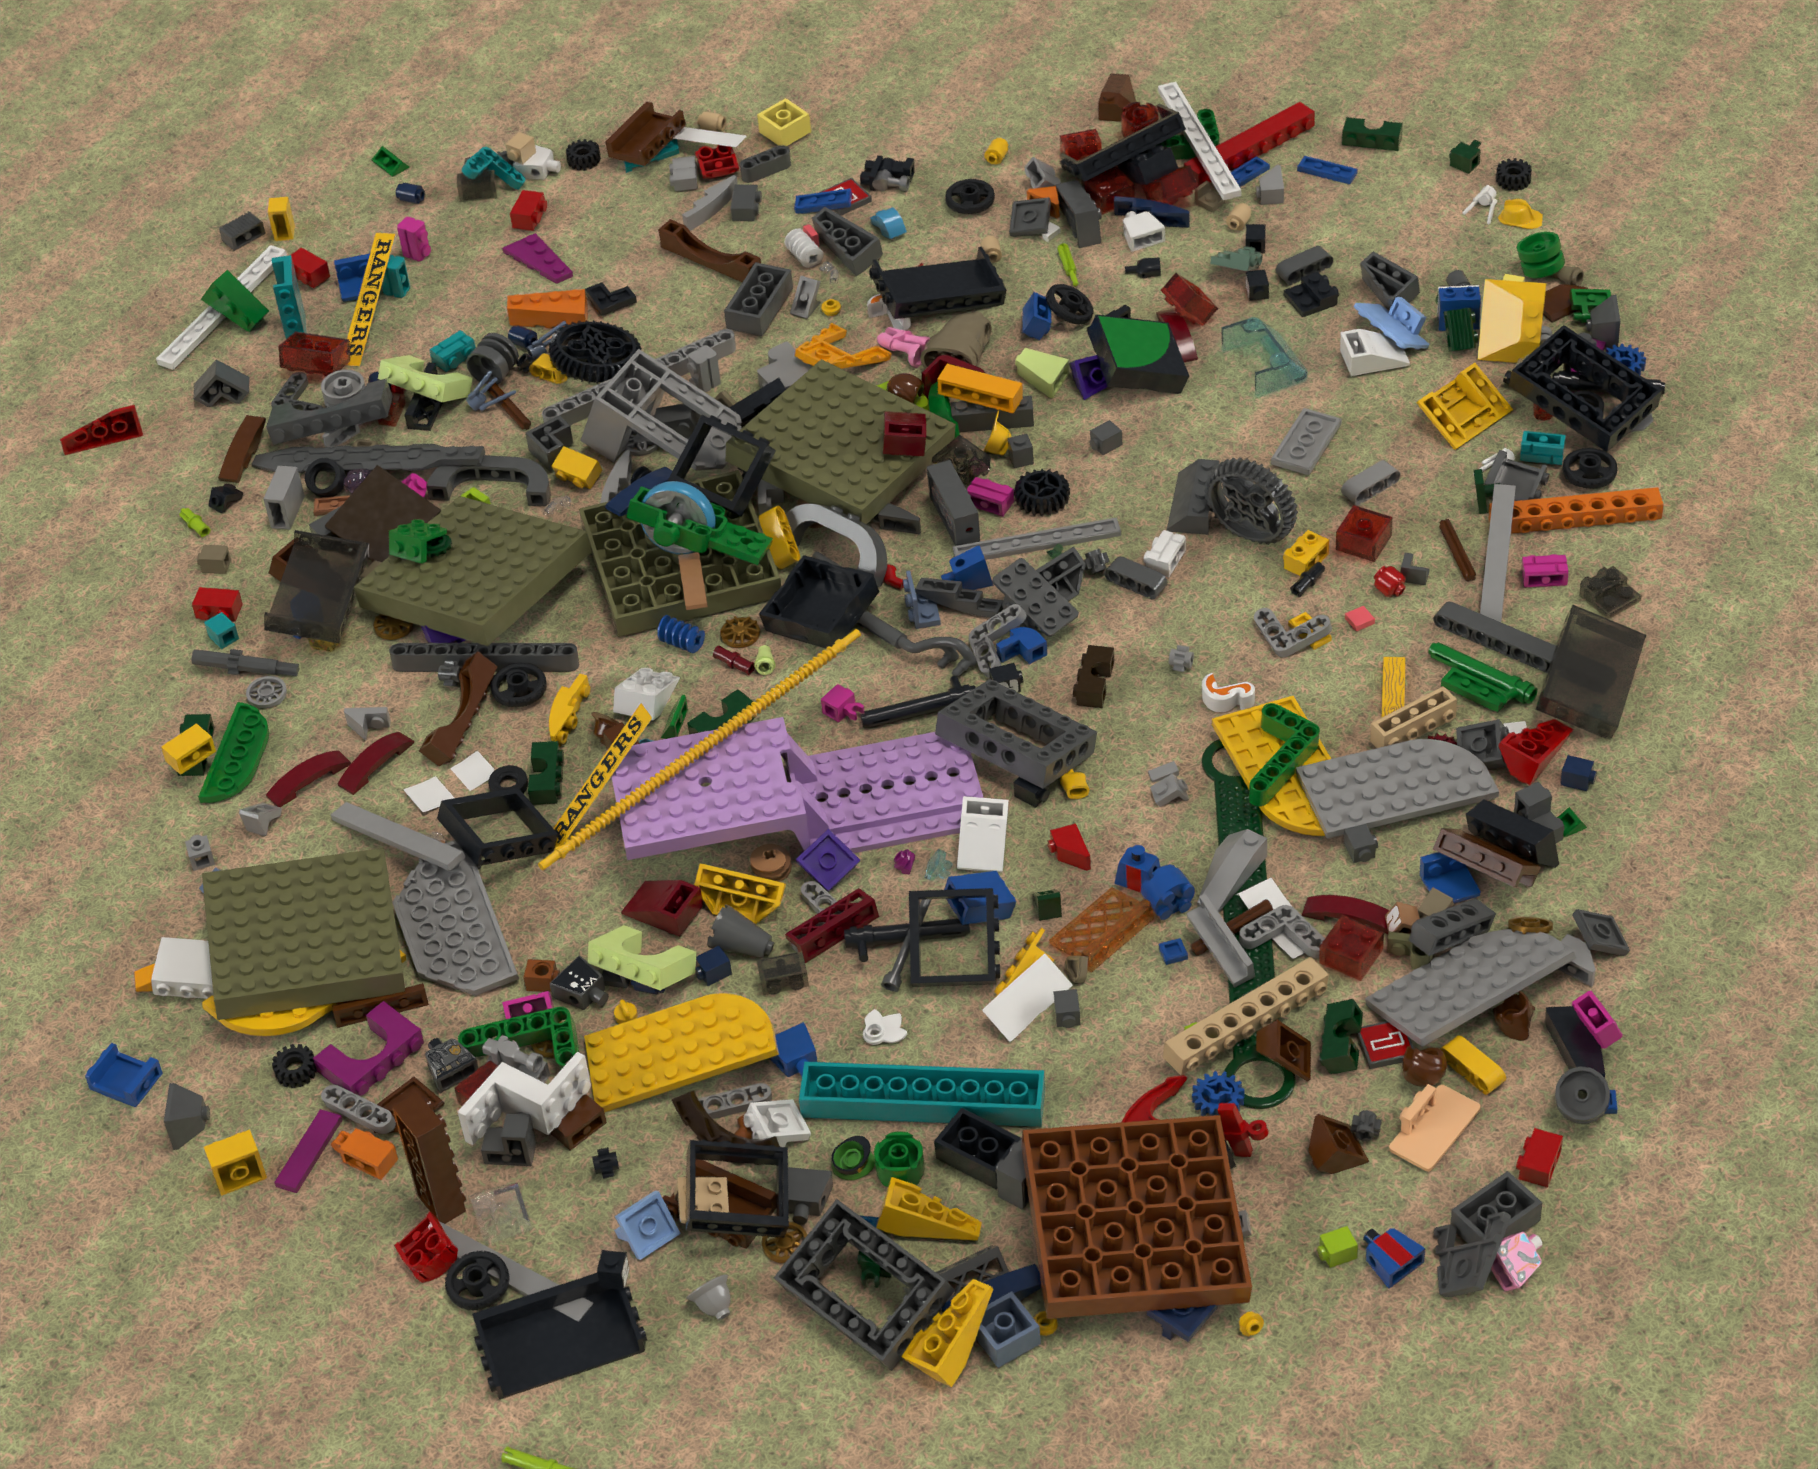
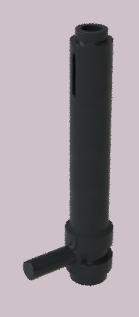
M1564 363L1563 371L1553 372L1552 379L1562 386H1567V389L1571 392H1577L1578 390L1607 392L1578 372L1571 371V368ZM1647 379L1662 389L1661 394H1664L1665 382L1657 379Z
M952 676L950 682L953 688L948 689L947 692L864 711V714H860L863 727L871 728L938 712L976 687L975 685L969 686V684L961 686L958 677Z
M958 918L925 921L920 926V940L961 937L970 933V924L962 925ZM909 923L875 927L863 925V928L852 926L850 929L844 930L846 948H852V950L858 949L859 960L867 962V948H874L875 945L904 942L909 931Z

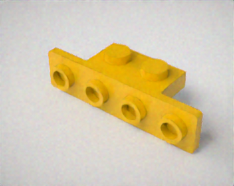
M1041 927L1036 933L1032 931L1024 941L1027 944L1026 947H1022L1014 957L1017 962L1015 965L1011 964L1006 970L1004 976L1007 978L1004 982L1001 981L995 988L994 993H996V996L994 998L1042 955L1046 954L1036 946L1045 929ZM1046 954V955L1050 958V960L1053 962L1054 959H1053L1052 957H1050L1048 954Z

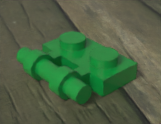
M1571 289L1569 293L1571 309L1580 310V313H1573V321L1586 323V320H1590L1588 310H1593L1611 296V290Z

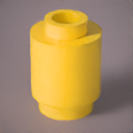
M1003 138L992 140L984 154L985 159L991 164H1000L1008 152V142Z

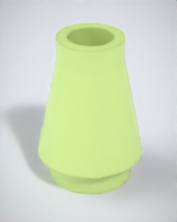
M763 645L758 649L754 667L759 674L768 675L775 669L776 663L772 656L771 648Z

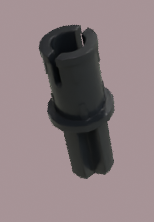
M1317 562L1307 572H1303L1299 580L1290 587L1292 594L1301 597L1310 586H1314L1315 580L1325 571V566L1321 562Z

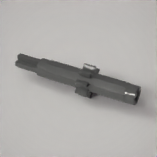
M194 649L192 653V664L228 669V674L240 675L241 671L271 675L298 676L300 669L299 664L245 656L242 655L243 650L230 649V654Z

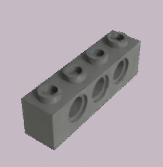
M1474 898L1416 920L1411 927L1412 932L1409 941L1430 956L1468 941L1473 936L1489 932L1496 913Z

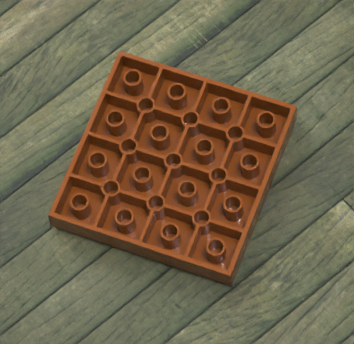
M1220 1115L1023 1130L1021 1147L1047 1319L1250 1303L1252 1282Z

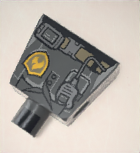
M434 1038L429 1042L428 1047L430 1050L425 1053V1057L439 1093L480 1073L475 1056L456 1039H450L443 1043L439 1038Z

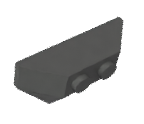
M1073 546L1036 569V571L1069 601L1079 594L1086 563Z

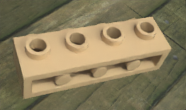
M1443 686L1372 722L1370 742L1376 748L1415 740L1423 734L1431 732L1435 728L1455 719L1457 699Z

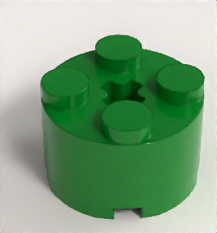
M898 1131L885 1135V1139L881 1142L878 1141L875 1145L876 1173L883 1186L888 1187L891 1177L915 1185L919 1184L925 1171L923 1147L919 1140L917 1141L908 1132Z

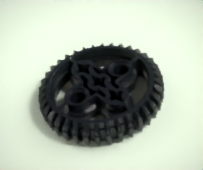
M585 320V322L578 321L577 323L571 322L570 325L565 324L564 327H560L559 330L555 331L549 342V357L556 370H561V374H567V377H574V380L579 379L581 382L587 381L589 384L591 382L598 384L612 379L638 349L641 350V347L634 334H629V331L624 330L623 327H617L616 324L610 325L609 322L602 323V321L595 322L594 320L593 322H588Z

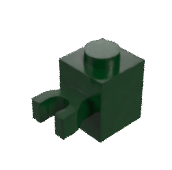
M1473 140L1470 145L1460 142L1455 148H1452L1449 153L1450 166L1470 174L1480 164L1481 150L1478 147L1481 145V142Z

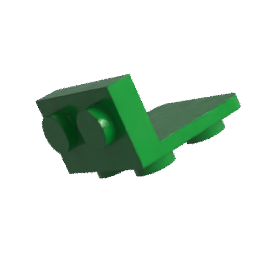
M420 519L412 520L409 524L398 525L397 528L389 531V555L418 563L427 562V541L447 534V529L440 527L439 524L424 523V520Z

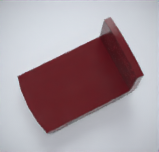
M941 355L922 372L921 381L924 383L922 394L928 399L930 387L938 381V377L946 364L985 373V371L949 355Z

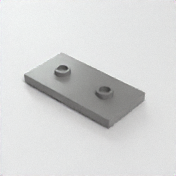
M1303 408L1272 456L1271 465L1310 475L1341 426L1342 419Z

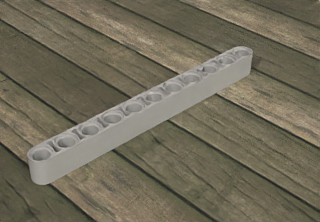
M723 329L655 360L679 376H683L689 373L687 368L689 353L695 350L698 351L702 346L708 345L717 353L719 360L735 352V335L732 330ZM611 379L546 407L542 411L543 422L545 423L560 415L569 425H573L588 418L595 397Z

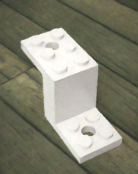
M576 1052L548 1085L501 1062L458 1111L465 1142L474 1145L479 1138L484 1136L490 1125L499 1119L502 1112L505 1114H529L533 1128L549 1135L554 1128L560 1125L564 1116L574 1109L577 1101L587 1094L591 1087L585 1055Z

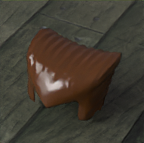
M1519 991V995L1513 994L1506 998L1504 1003L1493 1008V1014L1500 1030L1505 1036L1523 1041L1529 1037V1028L1535 1006L1532 1005L1523 992Z

